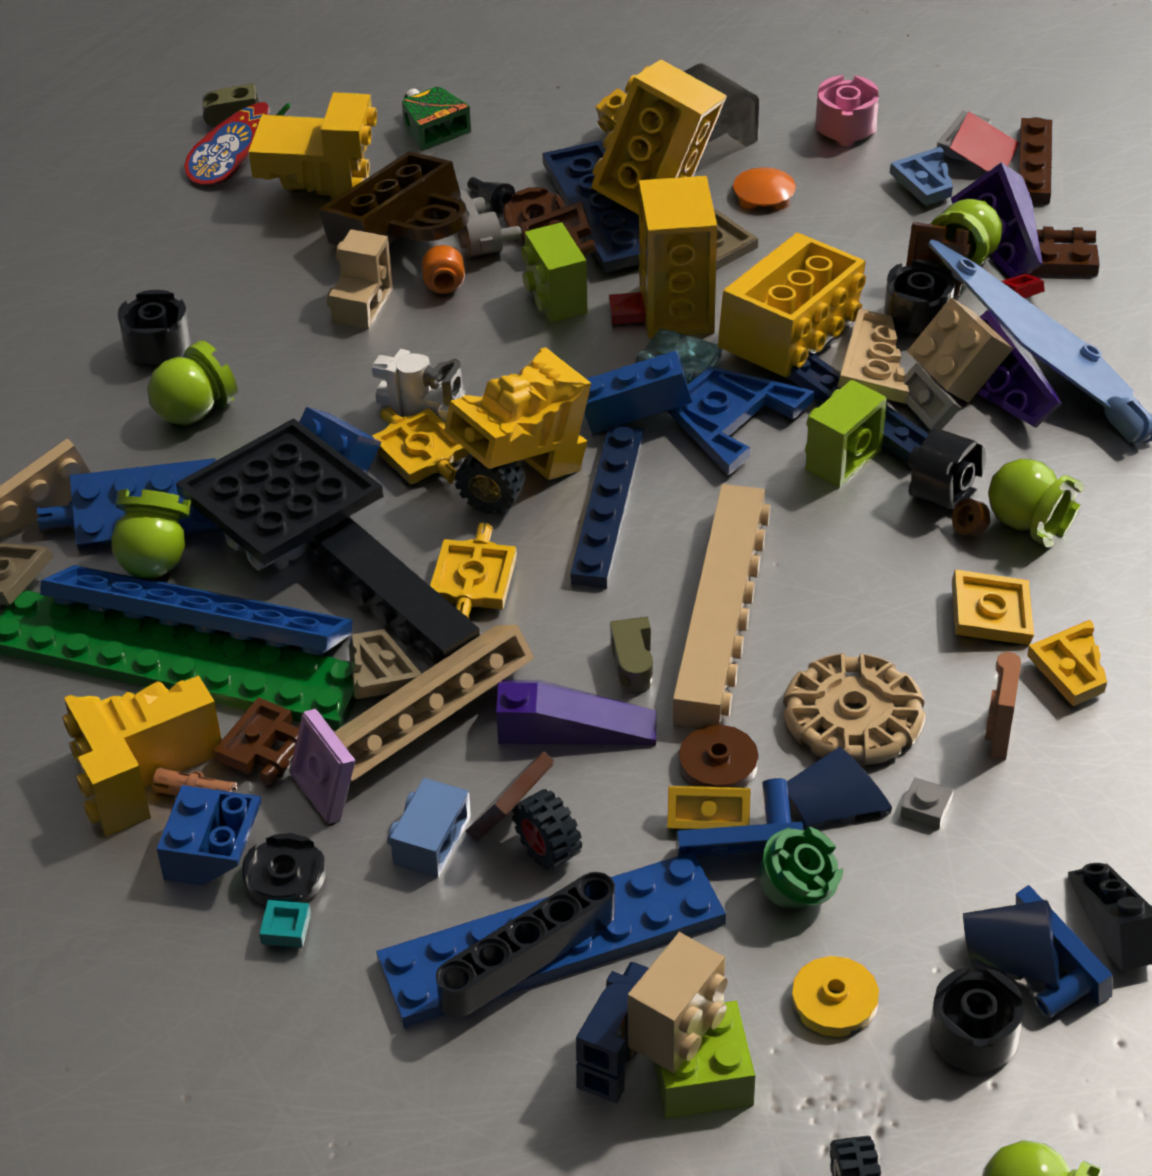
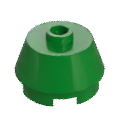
M789 827L772 835L765 845L759 868V882L766 896L776 905L790 910L814 906L828 901L835 894L843 876V868L838 869V862L833 854V851L836 849L835 844L825 834L813 827H808L805 831L790 829Z

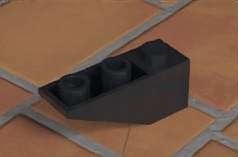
M1089 863L1083 866V869L1069 871L1068 878L1105 953L1123 971L1151 965L1152 906L1107 863Z

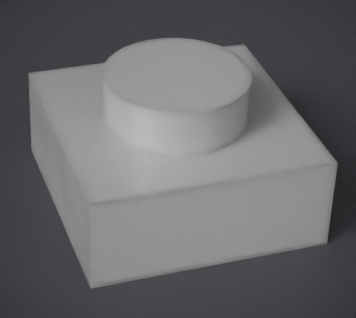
M914 777L901 806L900 816L940 829L952 801L953 789Z

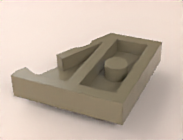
M385 629L352 634L348 647L353 692L356 699L394 693L421 675V672Z

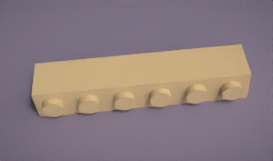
M518 625L493 626L336 730L334 733L356 760L351 782L533 660L534 656Z

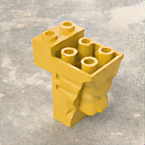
M333 92L325 118L262 115L249 149L252 178L271 180L279 177L281 186L285 190L298 191L306 189L308 192L314 190L319 195H331V200L359 184L364 178H368L370 162L369 159H365L364 152L367 150V145L369 146L371 143V127H375L377 123V109L372 107L371 94Z
M546 347L541 348L535 358L526 367L522 368L519 374L509 373L508 376L489 380L483 397L464 395L462 398L451 400L444 432L488 469L523 459L548 480L581 470L587 440L579 435L591 382Z
M199 675L186 681L177 682L170 690L161 682H156L136 694L126 692L122 697L111 696L104 700H100L97 696L77 697L69 695L64 697L68 714L63 715L62 720L70 738L74 737V740L69 742V747L76 763L80 765L82 773L76 776V780L85 799L88 798V800L82 802L90 823L95 824L98 822L105 836L151 818L144 787L153 784L154 774L159 767L182 772L215 758V747L222 740L215 702Z

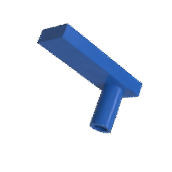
M772 778L762 782L767 824L678 830L676 837L677 856L692 851L696 857L764 852L767 841L775 833L789 827L790 829L803 830L802 822H791L787 780Z
M1030 885L1015 893L1016 904L1043 900ZM1053 910V944L1058 954V962L1069 974L1060 979V989H1045L1034 997L1040 1011L1049 1019L1086 994L1099 1006L1112 997L1113 974Z

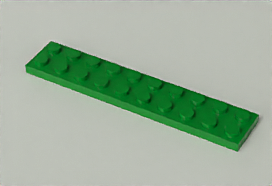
M23 590L11 605L6 606L0 615V654L142 687L161 682L169 690L177 682L186 681L199 675L217 704L248 710L255 700L260 697L290 710L292 720L296 722H301L304 711L317 709L332 730H338L344 726L357 700L353 692L350 661L318 654H309L286 647H274L255 640L234 639L230 635L218 632H199L194 627L182 624L176 626L164 625L159 623V619L150 617L140 619L129 618L123 615V611L114 609L103 612L94 611L88 608V604L80 602L69 605L59 604L53 601L54 597L40 595V593Z

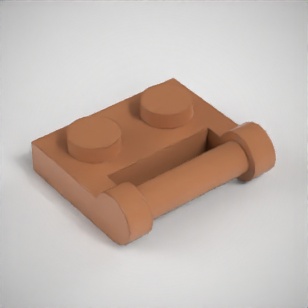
M1012 652L1001 653L997 658L996 671L999 674L996 690H992L985 740L992 741L990 757L1004 760L1007 757L1021 667L1020 657Z

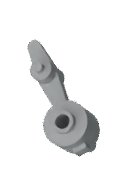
M466 190L460 191L461 196L457 199L465 203L469 221L458 232L460 247L466 249L469 257L502 252L503 242L520 239L523 236L522 228L519 226L500 229L496 213H487L486 210H491L489 202L484 201L483 197L471 199Z

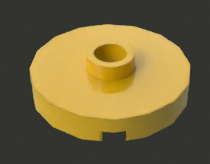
M827 956L814 959L800 969L793 981L791 1003L794 1011L796 1009V1012L800 1015V1020L807 1028L821 1035L843 1037L851 1035V1031L857 1030L860 1027L862 1030L871 1023L877 1013L879 988L874 976L862 964L846 957ZM830 991H839V992H841V993H839V994H834V993H832V992H830Z

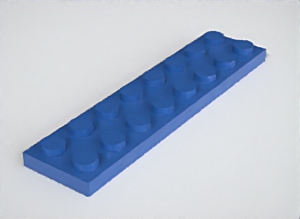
M77 565L42 579L40 586V595L54 597L53 601L59 604L69 605L80 602L88 604V608L94 611L103 612L115 609L124 611L123 615L129 618L140 619L150 616L159 618V623L164 625L176 626L185 623L194 625V629L199 632L213 633L220 630L230 632V637L234 639L250 640L255 637L265 639L267 645L274 647H287L289 644L300 646L303 652L309 654H324L352 634V619Z
M692 851L611 877L615 883L614 920L602 930L495 998L671 942L679 932L689 936L726 924V913L695 853ZM546 898L376 951L378 964L403 1028L445 1015L438 1004L436 972L444 962Z

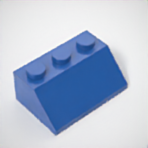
M677 351L669 352L587 378L591 382V388L584 414L592 434L608 430V426L624 425L691 404L692 399L679 353Z

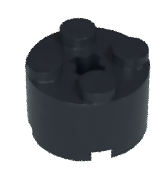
M912 260V265L902 267V263L895 265L887 276L884 314L892 316L895 329L920 335L947 301L953 298L955 288L954 277L951 279L945 266L930 260Z
M147 290L136 294V300L129 304L127 300L124 301L118 309V321L124 350L132 364H162L164 361L175 357L183 358L185 350L191 344V335L186 306L182 299L180 301L175 299L174 293L166 290Z
M933 428L921 447L915 446L909 455L908 466L912 468L911 482L908 490L909 495L953 510L961 500L966 498L973 499L977 492V488L972 487L975 477L982 478L985 469L986 453L984 446L972 439Z
M962 968L945 976L937 986L933 1001L929 1040L937 1053L945 1061L962 1069L969 1076L978 1077L984 1075L987 1071L1003 1066L1016 1052L1023 1021L1022 996L1018 987L1000 972L984 968V973L969 972L970 968Z

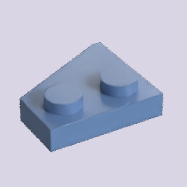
M941 147L890 164L889 173L925 206L952 197L953 184L948 176L947 163L943 161L944 151Z

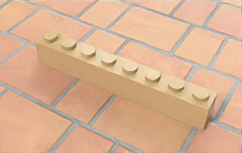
M721 484L673 697V725L701 728L703 726L721 724L722 716H730L733 694L728 692V687H736L738 664H733L734 658H742L744 636H739L740 631H747L750 609L745 608V605L753 603L755 582L750 580L751 577L758 578L760 555H756V551L763 552L766 530L761 529V527L768 526L771 504H764L765 489Z

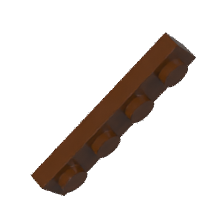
M1040 117L1021 118L1019 174L1023 176L1032 203L1050 204L1052 120Z

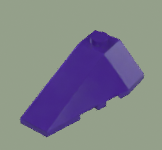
M1001 162L950 198L952 204L965 199L985 201L996 210L1002 222V233L998 248L991 256L1010 278L1029 274L1043 265L1033 204L1023 176Z
M986 310L980 318L1003 338L1013 350L977 393L1037 428L1062 403L1031 353L1015 340L989 310Z
M502 680L498 682L496 706L498 744L656 745L657 710L542 680Z

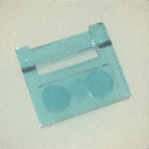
M659 328L644 351H639L635 363L677 351L681 358L686 381L689 384L710 366L715 367L722 356V349L717 347L718 344Z

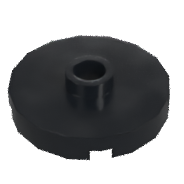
M293 833L272 835L266 838L265 843L258 847L255 844L249 849L242 862L243 883L249 895L263 905H267L268 900L306 902L320 890L326 878L324 855L321 850L319 851L315 847L314 842L305 836Z

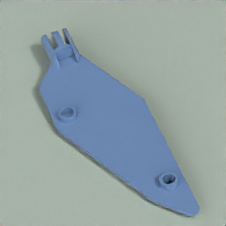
M930 240L928 243L929 247L952 270V276L965 284L1022 347L1103 405L1104 413L1110 424L1129 443L1152 442V415L1133 396V389L1101 357L1102 353L1098 348L1084 342L976 263L940 242Z

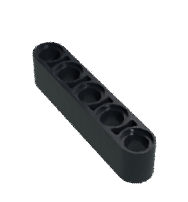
M602 872L587 873L444 962L436 972L438 1004L441 1011L447 1016L454 1018L469 1015L608 926L615 917V883L613 879Z

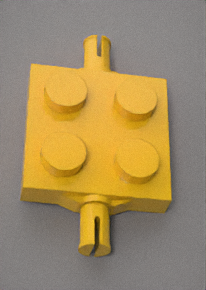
M387 407V410L384 408L381 411V419L389 426L372 435V437L381 441L377 453L410 485L436 472L440 473L448 483L452 484L453 480L457 481L455 480V475L458 470L451 464L465 458L469 452L444 432L445 422L430 408L415 415L400 417L391 407Z
M484 523L478 525L475 539L464 541L443 540L430 584L449 603L455 604L456 609L468 619L471 607L503 610L517 559L516 546L498 545L491 542L490 537L493 528L491 525L486 524L484 530Z

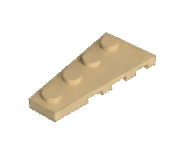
M859 308L837 387L842 388L852 379L887 397L888 400L906 404L909 390L908 386L904 385L905 372L904 368L900 367L901 354L900 350L896 349L897 337L892 316Z
M68 438L0 485V538L36 521L39 518V515L37 516V508L69 505V502L72 501L70 475L91 472L74 444Z

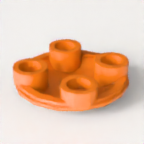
M769 167L751 168L741 172L733 183L735 195L739 197V205L745 209H753L757 206H773L776 209H784L789 206L790 198L794 195L796 188L794 179L790 175L779 169Z

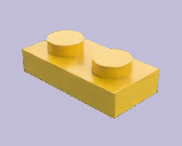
M668 786L667 828L705 829L750 825L751 789Z

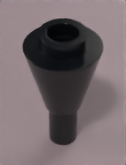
M471 177L467 182L468 188L479 193L485 202H489L491 209L498 214L504 213L506 202L508 204L511 196L516 193L514 187L508 183L483 182L475 177Z

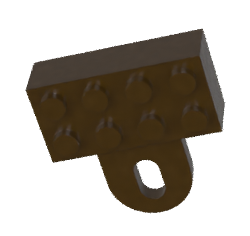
M408 151L318 209L328 243L336 246L341 241H344L350 230L388 236V243L402 237L415 241H435L459 232L469 221L465 203L457 199L461 196L453 162Z

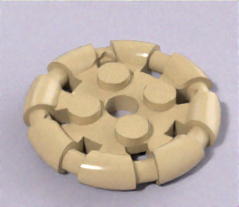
M845 653L834 654L810 663L805 672L799 671L792 678L783 699V704L787 707L783 712L786 725L799 744L809 745L811 753L820 758L841 747L855 761H864V766L893 759L901 754L902 747L912 746L922 731L926 717L925 712L922 710L925 704L922 692L906 672L901 674L896 670L895 664L885 659L861 653L859 657H845ZM846 672H859V677H845ZM860 703L864 707L860 709H851L847 707L845 704ZM820 727H823L826 730L820 735L816 732ZM889 728L894 732V734L890 735L885 730Z

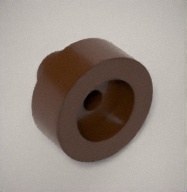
M971 498L961 500L955 506L952 513V525L956 532L970 537L981 535L991 522L987 505Z

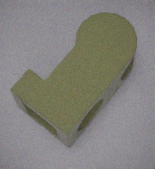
M255 83L210 91L204 95L203 119L205 122L217 127L236 112L259 103Z
M648 616L610 621V645L621 687L630 693L639 694L646 692L653 684V657L648 652L651 651V627Z

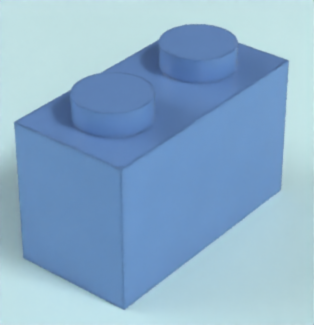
M423 778L416 792L412 791L408 795L404 814L400 821H395L389 830L387 843L391 846L393 864L439 877L471 817L469 791Z

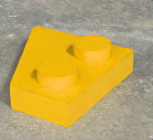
M1090 619L1035 642L1028 647V658L1072 706L1103 694L1106 690L1107 679L1105 670L1100 665L1101 654L1099 645H1095L1093 637L1094 625Z

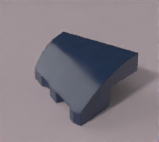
M838 747L787 781L791 818L795 822H802L804 830L808 827L821 829L831 823L841 825L854 823L855 816L878 812L880 818L892 812V806L880 788L866 771L841 747Z
M1048 900L963 913L966 945L973 968L983 971L984 968L1001 971L1008 978L1019 981L1026 977L1044 982L1047 989H1060L1058 954L1053 944L1052 909Z

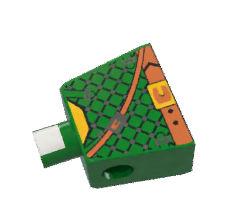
M433 87L423 92H419L417 89H410L406 92L402 101L403 123L421 151L471 132L470 106L443 88Z

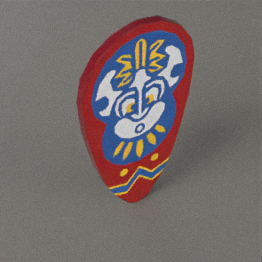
M266 102L250 105L236 112L206 134L192 147L186 156L184 168L187 177L195 185L202 187L217 186L233 177L249 158V149L261 116L270 115L269 105Z

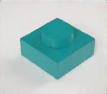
M268 900L259 933L261 944L303 948L311 916L310 904Z

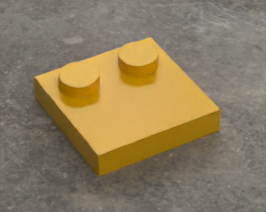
M955 569L951 580L955 635L1030 645L1034 637L1029 580Z

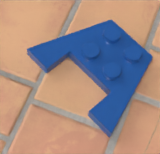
M710 366L688 384L692 403L668 410L667 412L729 476L750 457L751 452L749 446L729 435L764 405L794 419L814 402V391Z

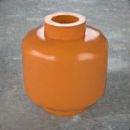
M439 245L434 246L425 253L421 267L423 281L427 288L438 294H448L459 289L464 281L465 270L463 257L458 250L451 246Z

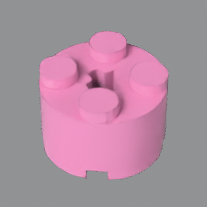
M840 75L823 81L818 88L816 130L824 136L836 140V143L840 146H851L855 141L874 134L877 130L879 105L877 86L872 81L860 76H854V80H844V75Z

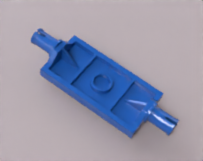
M211 458L70 475L72 501L69 502V505L37 508L39 530L44 531L45 529L72 526L73 530H75L78 548L111 545V536L115 524L125 514L124 511L116 508L118 490L128 489L129 496L141 497L142 489L178 495L176 487L178 481L215 462L216 459ZM180 495L178 503L184 500ZM191 504L189 517L178 521L184 530V536L222 531Z

